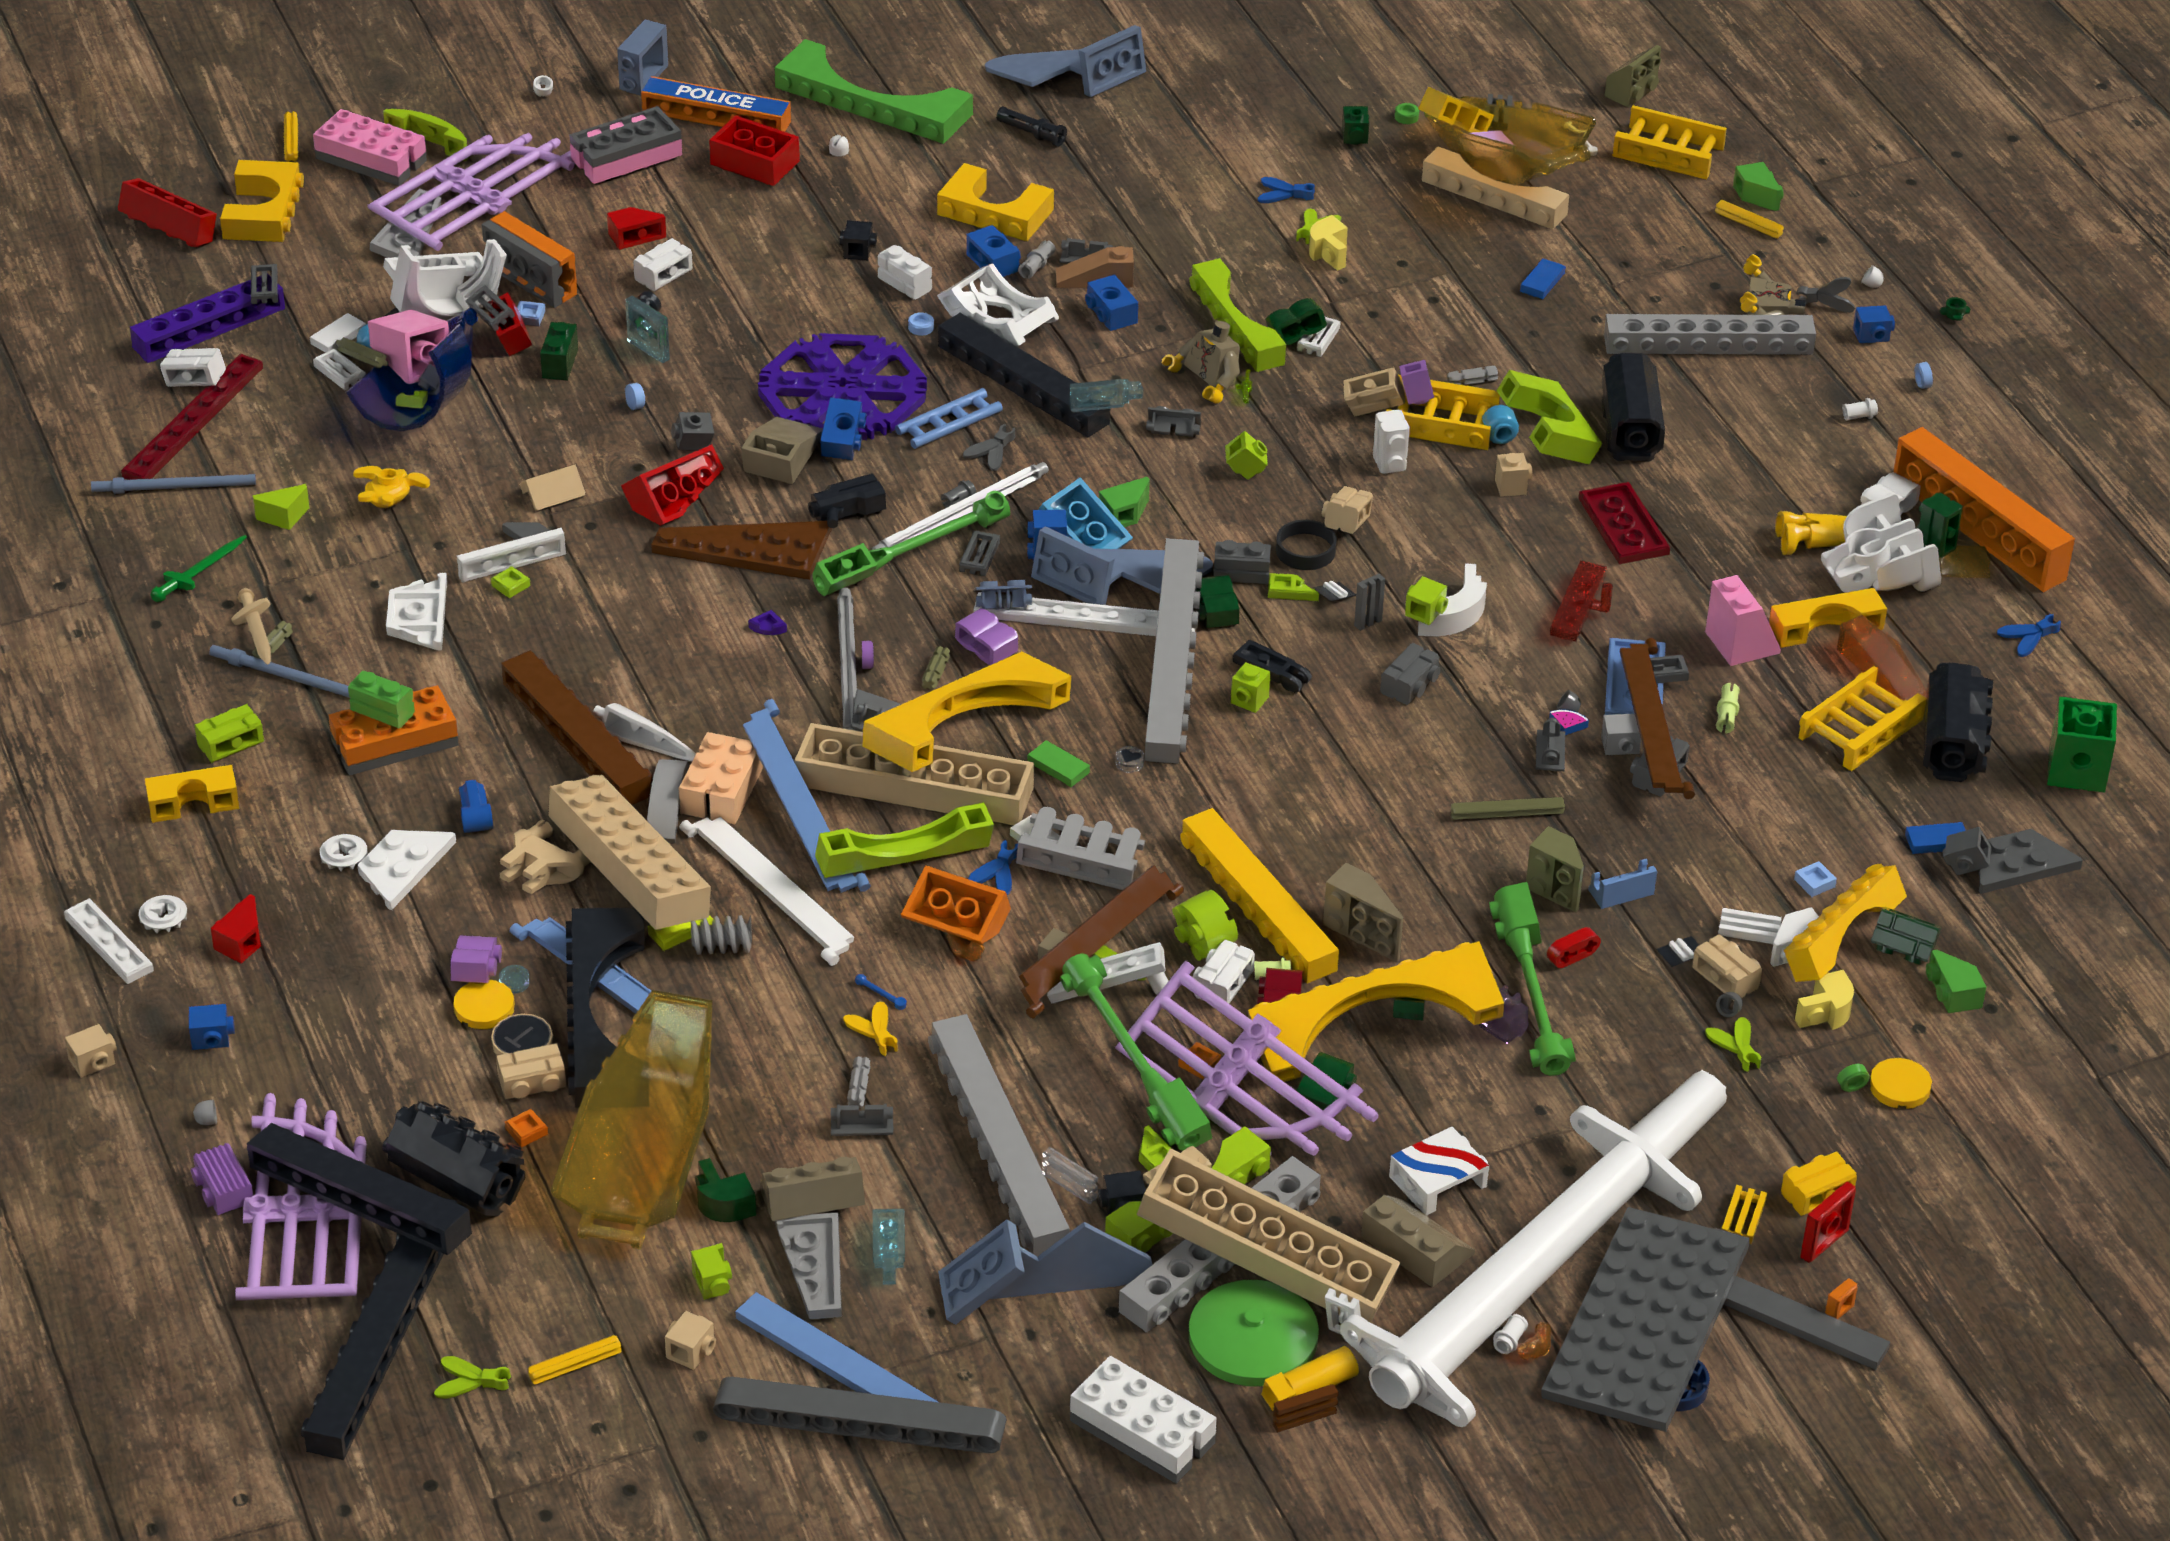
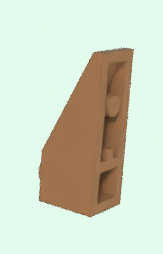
M1118 246L1105 248L1056 268V288H1087V282L1111 275H1116L1125 287H1133V247Z

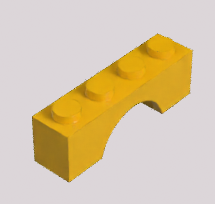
M1875 588L1773 605L1771 606L1769 624L1780 648L1807 643L1808 633L1815 627L1825 624L1842 625L1850 628L1857 634L1884 630L1887 607Z

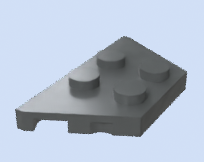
M2033 829L1987 839L1991 845L1990 866L1978 870L1980 878L1979 892L1983 894L2081 869L2083 860Z

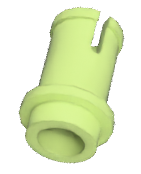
M1281 958V961H1254L1255 980H1258L1260 976L1266 977V968L1291 970V960Z

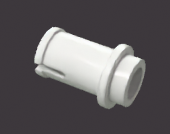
M1866 398L1863 402L1843 404L1842 407L1843 416L1846 421L1863 417L1872 419L1874 415L1878 414L1877 403L1870 398Z
M1518 1314L1511 1315L1503 1329L1495 1333L1493 1345L1498 1352L1509 1354L1517 1349L1518 1340L1528 1327L1524 1317Z

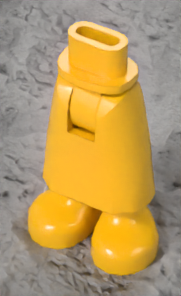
M1779 511L1776 516L1775 531L1777 537H1782L1781 550L1783 555H1792L1796 551L1798 543L1803 540L1808 549L1833 547L1845 543L1843 524L1847 516L1815 513L1797 515L1788 511Z

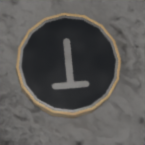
M517 1014L501 1020L493 1028L491 1040L494 1053L502 1055L551 1045L553 1033L551 1026L543 1018L533 1014Z

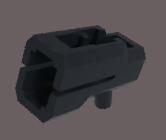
M871 473L828 485L824 491L811 494L808 510L812 518H816L817 521H827L828 527L836 528L839 518L857 513L867 515L885 510L886 493L883 486L877 481L874 474Z

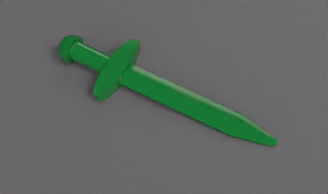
M243 535L226 543L183 573L164 572L163 577L166 583L152 589L150 594L152 600L162 602L168 594L177 588L184 590L196 588L195 582L191 578L233 551L247 536Z

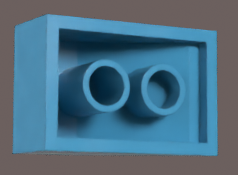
M1081 477L1042 503L1038 509L1066 510L1067 537L1093 549H1120L1133 539L1130 533Z

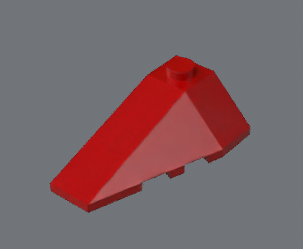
M709 445L643 473L621 485V488L633 511L661 526L683 516L691 503L698 499V495L713 482L724 467L713 445Z

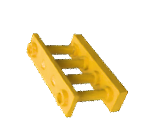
M1633 105L1631 107L1629 124L1631 130L1629 134L1617 131L1614 137L1613 157L1707 180L1710 175L1712 160L1710 151L1712 148L1723 151L1727 128ZM1641 131L1655 134L1653 139L1639 136ZM1665 137L1678 140L1676 145L1662 141ZM1688 143L1702 146L1699 151L1686 148Z
M1430 380L1434 398L1429 399L1424 404H1419V406H1425L1423 415L1408 413L1410 404H1408L1404 389L1405 403L1399 405L1397 410H1402L1405 420L1410 427L1409 437L1483 450L1489 449L1491 426L1484 425L1482 417L1489 408L1500 405L1501 397L1497 391ZM1436 408L1451 411L1449 419L1433 417ZM1461 414L1477 415L1475 424L1459 421Z
M1873 666L1866 672L1860 673L1852 682L1811 711H1806L1799 721L1800 731L1798 738L1803 741L1814 732H1817L1844 749L1843 767L1853 771L1922 721L1927 698L1917 693L1909 700L1903 701L1876 684L1878 668ZM1870 693L1895 710L1885 714L1862 700V698ZM1852 706L1877 723L1867 727L1844 711ZM1835 719L1859 734V736L1849 740L1826 724Z

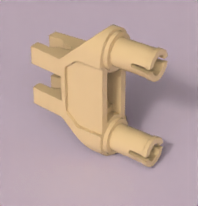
M540 820L530 829H520L514 833L513 850L500 859V864L507 867V869L500 873V878L511 882L523 874L529 880L522 884V890L533 894L546 885L564 884L575 880L582 875L584 867L591 863V861L580 849L574 853L566 852L545 841L544 839L552 835L553 830L549 822Z

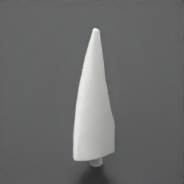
M613 703L607 705L606 708L597 705L593 710V716L601 719L611 735L618 737L620 741L692 762L696 755L693 750L675 736L620 704Z

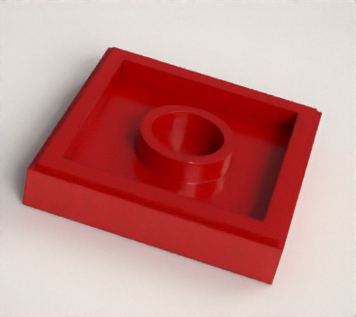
M1848 1181L1807 1215L1800 1257L1808 1263L1816 1259L1849 1231L1856 1187Z

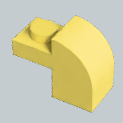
M1333 215L1321 219L1312 225L1310 229L1309 255L1313 261L1323 258L1338 271L1346 267L1348 227Z
M1844 970L1827 973L1821 980H1815L1813 995L1798 999L1795 1021L1799 1028L1828 1022L1832 1030L1840 1028L1848 1021L1854 987Z

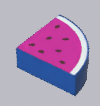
M1554 710L1550 711L1549 718L1557 719L1561 725L1560 731H1565V735L1588 728L1589 720L1578 712Z

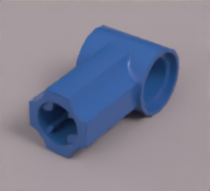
M476 780L465 781V784L459 787L464 833L492 830V811L490 803L487 804L484 785Z

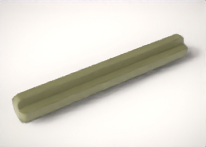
M343 337L341 341L337 339L335 342L338 345V352L379 369L382 365L387 366L388 361L385 360V354Z
M1562 797L1457 802L1451 804L1450 813L1453 820L1554 815L1564 813L1565 803Z

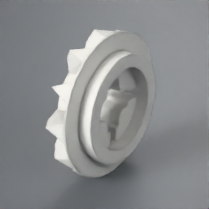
M341 834L327 839L320 848L322 863L327 864L329 869L338 867L342 871L344 868L349 867L353 870L355 864H359L367 856V845L364 840L355 835ZM341 849L342 852L349 855L343 856V854H339V850Z
M161 895L153 897L140 907V923L144 924L146 930L154 929L156 933L164 929L170 932L171 927L180 928L181 922L187 920L186 904L175 896ZM166 910H168L167 915H165L163 918H159V916H162L163 913H165Z

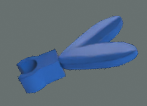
M1261 178V183L1274 191L1260 195L1258 197V202L1272 203L1290 198L1293 195L1294 198L1314 199L1315 185L1312 183L1294 184L1293 186L1277 178Z
M2049 614L2045 619L2037 622L2036 625H2006L1999 628L1997 634L2004 638L2024 637L2017 647L2018 656L2024 657L2032 653L2041 637L2059 632L2061 621L2053 623L2054 614Z
M1003 841L997 859L973 871L968 879L982 884L995 876L996 888L1005 891L1008 896L1012 890L1009 865L1013 859L1017 858L1018 843L1015 844L1014 849L1007 850V841Z

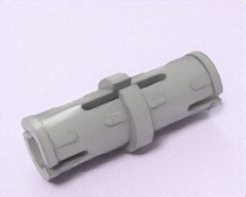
M1046 240L1041 242L1037 249L1029 252L1025 262L1019 266V274L1023 278L1028 276V279H1030L1038 269H1042L1046 265L1047 259L1055 253V245L1051 241L1046 243Z

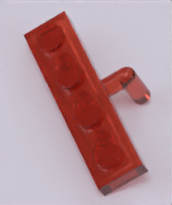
M1580 560L1550 627V636L1576 642L1590 610L1604 613L1610 611L1613 585L1608 582L1603 583L1607 571L1606 566ZM1602 585L1601 599L1597 600L1596 596Z

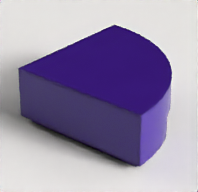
M772 610L748 620V628L759 634L778 635L787 632V624Z

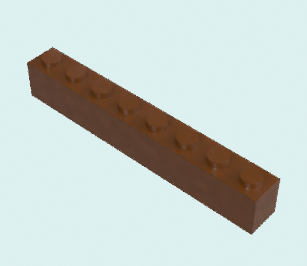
M529 650L501 663L503 684L590 776L603 775L631 805L650 797L651 784L653 782L650 771L647 768H643L637 762L634 754L628 752L621 745L618 737L611 735L604 723L592 715L589 707L585 704L583 705L576 698L573 690L566 688L561 682L560 677L557 674H553L547 668L543 659H539Z

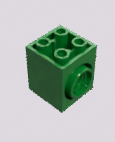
M2059 696L2049 744L2047 785L2105 793L2116 744V703Z

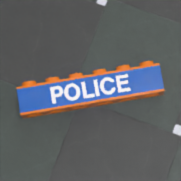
M653 76L650 77L641 92L642 111L658 106L670 118L723 127L737 115L784 132L791 123L790 101Z

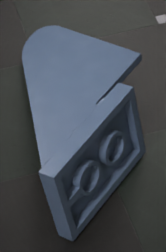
M1131 26L1078 50L1013 54L998 57L986 62L985 69L989 73L1031 87L1071 70L1082 75L1084 94L1092 97L1146 72L1141 27Z
M1045 526L1039 530L1031 577L1089 604L1106 605L1110 584L1121 576L1161 594L1165 550L1093 549ZM1204 557L1203 569L1197 568V572H1202V577L1210 573L1213 562L1209 558Z
M1005 1220L938 1271L946 1320L956 1325L989 1299L1126 1285L1152 1266V1260L1148 1254L1086 1222L1081 1223L1037 1257L1020 1247L1016 1225L1009 1220Z

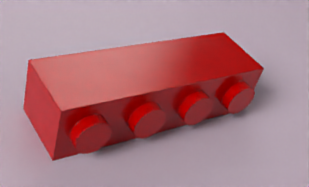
M140 178L122 182L118 211L127 214L128 218L140 220L146 223L149 228L162 230L169 237L186 241V244L191 247H200L202 244L212 242L217 213Z

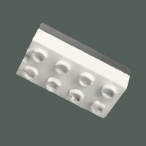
M1109 1356L1071 1394L1070 1421L1175 1484L1192 1468V1458L1195 1456L1201 1459L1215 1444L1217 1417L1112 1356Z

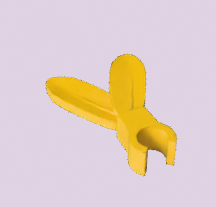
M877 1002L873 1006L872 1022L857 1015H845L843 1017V1021L848 1028L874 1038L882 1055L886 1056L887 1054L886 1046H892L895 1052L898 1051L897 1038L887 1031L889 1015L888 1007L884 1002Z

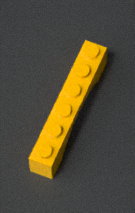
M1875 864L1868 867L1866 873L1861 878L1851 883L1852 886L1846 892L1838 895L1837 900L1831 906L1823 909L1822 914L1816 920L1808 923V927L1792 939L1793 942L1783 951L1795 982L1821 980L1835 966L1842 937L1856 916L1863 911L1868 913L1879 912L1884 907L1894 910L1907 897L1896 865L1883 866L1882 864Z

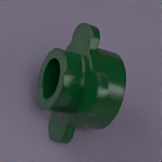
M1951 297L1947 299L1945 307L1940 308V313L1947 315L1951 320L1960 321L1965 314L1970 313V307L1966 306L1967 303L1962 298Z

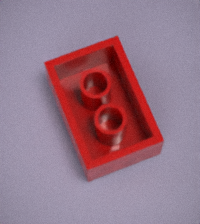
M737 115L709 139L710 165L763 182L767 185L775 186L800 161L799 136Z

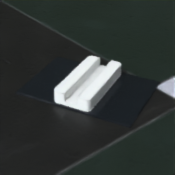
M1329 581V583L1324 582L1322 586L1313 587L1329 601L1356 596L1354 592L1340 582Z
M1690 936L1684 939L1678 938L1675 942L1670 941V944L1656 950L1671 967L1692 960L1694 958V951L1699 944Z

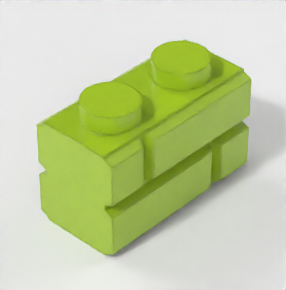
M248 704L232 708L223 714L205 719L194 725L197 744L211 763L264 742L261 720L253 713Z

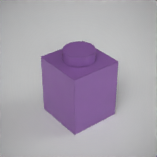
M1425 360L1399 366L1408 404H1424L1429 399L1434 398Z

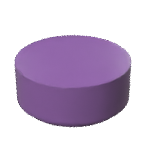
M862 641V669H872L874 667L873 642Z

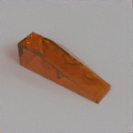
M1860 615L1840 625L1837 650L1863 673L1873 666L1878 668L1876 678L1878 686L1903 701L1909 700L1917 693L1926 698V689L1899 642L1882 627L1864 615Z

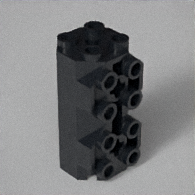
M1642 353L1614 354L1609 358V362L1603 366L1602 412L1603 418L1607 420V450L1613 453L1612 457L1617 461H1652L1655 458V454L1663 449L1665 438L1656 366L1651 362L1650 357Z
M1950 662L1940 663L1936 666V670L1929 673L1926 690L1923 765L1927 769L1929 766L1933 770V775L1938 780L1962 782L1972 772H1974V775L1979 772L1986 773L1987 756H1984V754L1990 752L1991 735H1987V733L1991 731L1992 717L1988 716V714L1991 715L1993 698L1987 696L1992 695L1993 679L1984 678L1981 675V670L1976 666Z
M418 1100V1103L413 1104L410 1108L403 1106L397 1112L391 1133L382 1145L383 1152L388 1154V1161L484 1215L499 1216L503 1212L499 1208L504 1203L510 1206L516 1200L526 1178L525 1171L520 1169V1165H524L522 1157L524 1149L512 1143L505 1145L499 1142L500 1136L491 1131L483 1129L480 1132L474 1129L476 1125L474 1121L463 1116L454 1117L451 1115L452 1110L445 1105L439 1103L431 1105Z

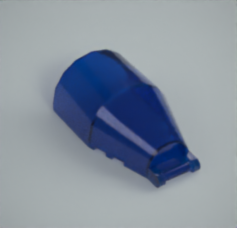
M470 307L459 315L447 320L449 334L428 352L440 379L439 393L437 395H428L427 402L423 408L396 406V397L401 393L414 395V391L423 389L418 386L419 382L406 383L388 364L387 366L382 365L380 369L374 367L346 392L351 402L364 418L383 429L404 432L421 428L463 391L471 375L472 326L478 321L475 310Z

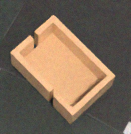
M710 732L706 733L699 747V753H696L679 787L680 814L706 818V794H709L710 819L715 820L721 817L729 824H736L763 769V765L750 740Z

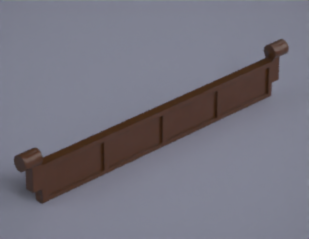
M1648 638L1645 644H1630L1629 648H1620L1621 661L1652 787L1664 788L1665 793H1683L1685 799H1692L1695 796L1693 784L1689 781L1681 782L1650 655L1658 653L1656 640Z
M1155 865L1148 868L1019 976L1024 985L1020 991L1030 1005L1026 1009L1027 1015L1033 1019L1045 1009L1044 1004L1039 999L1061 982L1060 976L1063 975L1062 967L1068 959L1077 954H1086L1090 957L1165 893L1168 899L1175 900L1184 892L1183 886L1179 883L1173 885L1166 872L1159 873Z

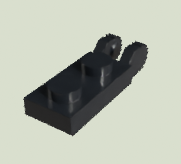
M1248 640L1233 654V662L1240 666L1247 662L1270 671V680L1278 684L1281 683L1287 691L1299 692L1302 689V683L1307 684L1312 678L1311 671L1296 663L1295 660L1252 640Z

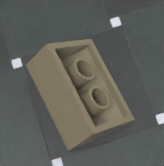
M839 1157L834 1161L823 1163L810 1162L803 1166L789 1169L776 1168L772 1172L762 1174L760 1191L772 1221L865 1205L862 1170L856 1157Z
M1383 1195L1363 1211L1361 1237L1387 1256L1399 1261L1401 1266L1432 1288L1475 1254V1249L1402 1199Z

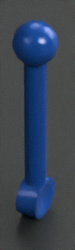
M858 974L855 977L857 985H865L894 1003L896 1009L903 1010L906 1008L907 1001L905 998H896L868 981L864 974Z

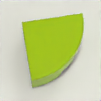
M416 390L414 395L401 393L396 397V406L423 408L427 402L428 391Z

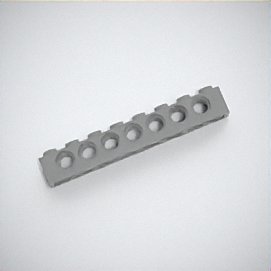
M1606 314L1604 339L1607 354H1813L1816 330L1812 315Z
M1292 1156L1254 1185L1252 1189L1300 1212L1318 1200L1320 1196L1321 1175ZM1185 1239L1119 1291V1313L1145 1332H1148L1156 1325L1165 1322L1168 1316L1177 1308L1184 1307L1190 1298L1200 1290L1207 1289L1214 1279L1222 1273H1227L1235 1263Z

